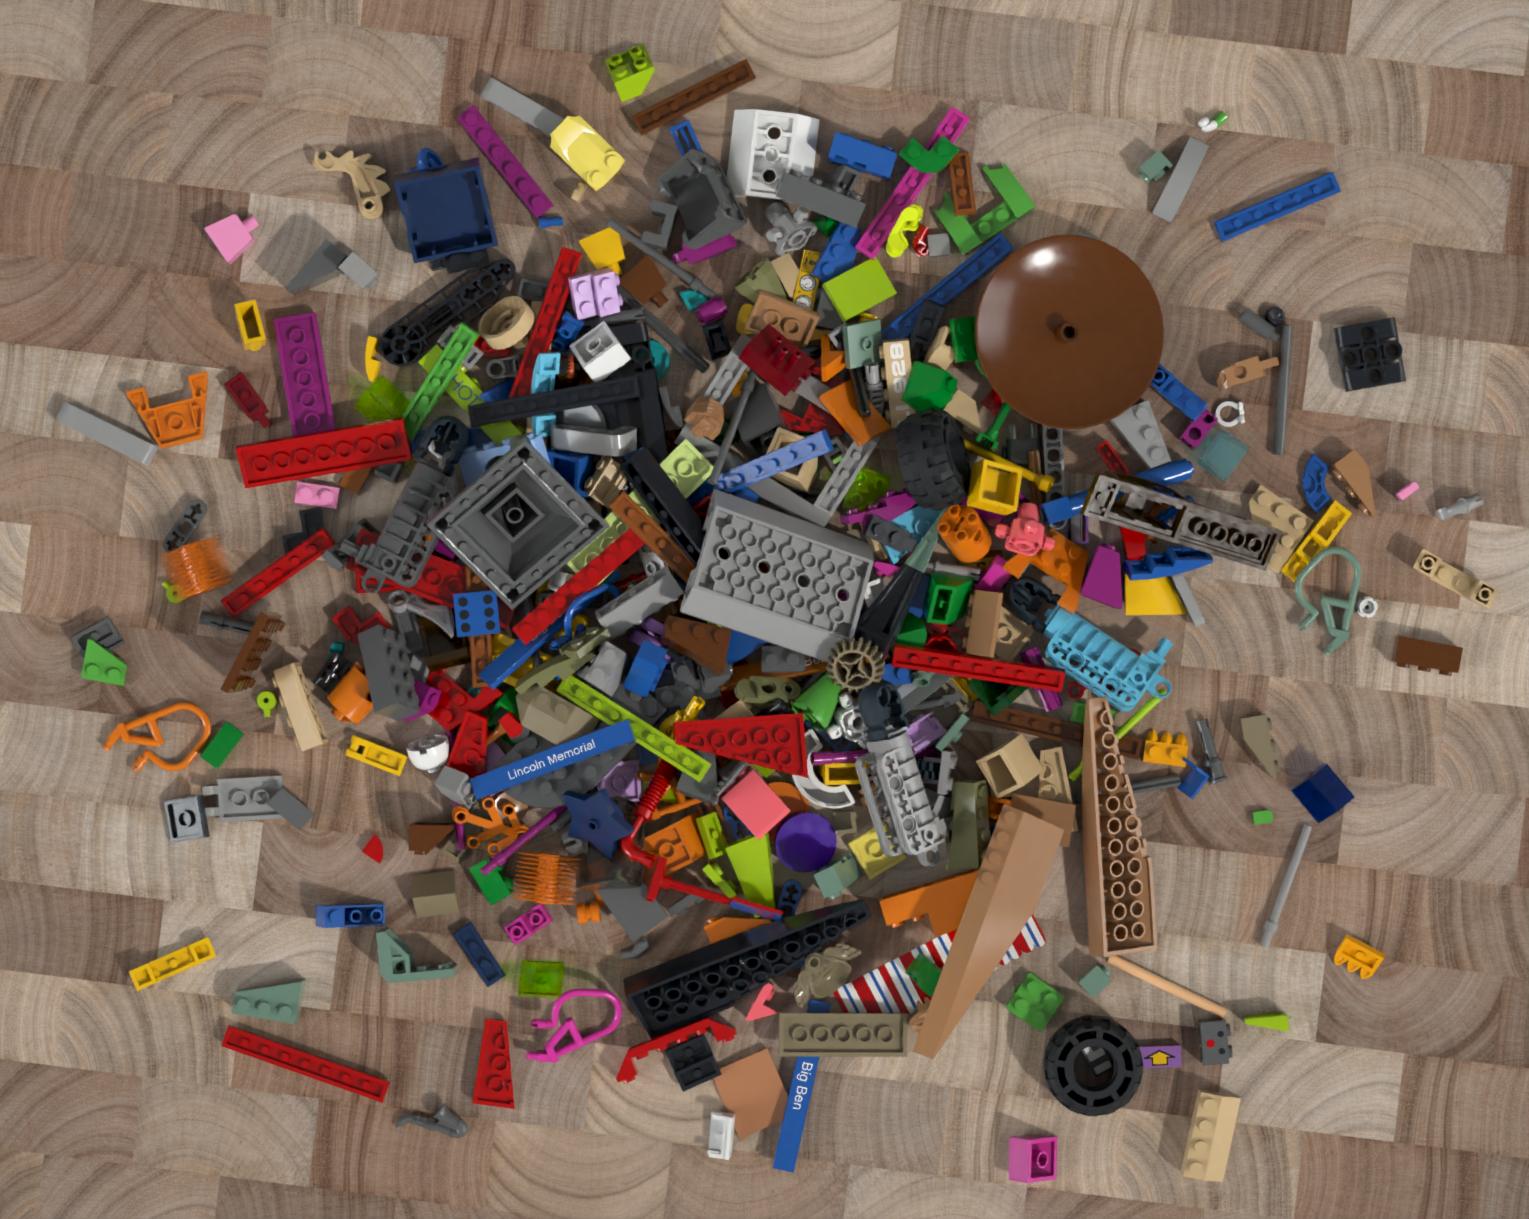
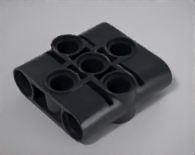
M1395 317L1334 328L1338 363L1341 367L1345 392L1406 381L1402 346L1399 343ZM1363 328L1371 331L1369 339L1362 337L1361 331ZM1395 338V340L1379 343V340ZM1357 345V347L1341 350V347ZM1388 345L1395 347L1396 354L1394 357L1387 354L1386 348ZM1367 349L1374 351L1375 358L1373 360H1368L1365 357ZM1346 353L1353 355L1354 361L1352 364H1347L1344 361ZM1399 360L1397 363L1383 365L1384 362ZM1361 367L1359 370L1345 372V369ZM1371 370H1375L1379 375L1376 382L1371 381L1369 378Z

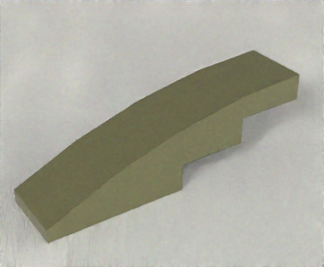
M597 647L580 659L569 658L567 655L564 657L558 655L518 679L515 690L521 695L536 682L543 688L556 676L565 681L595 656Z

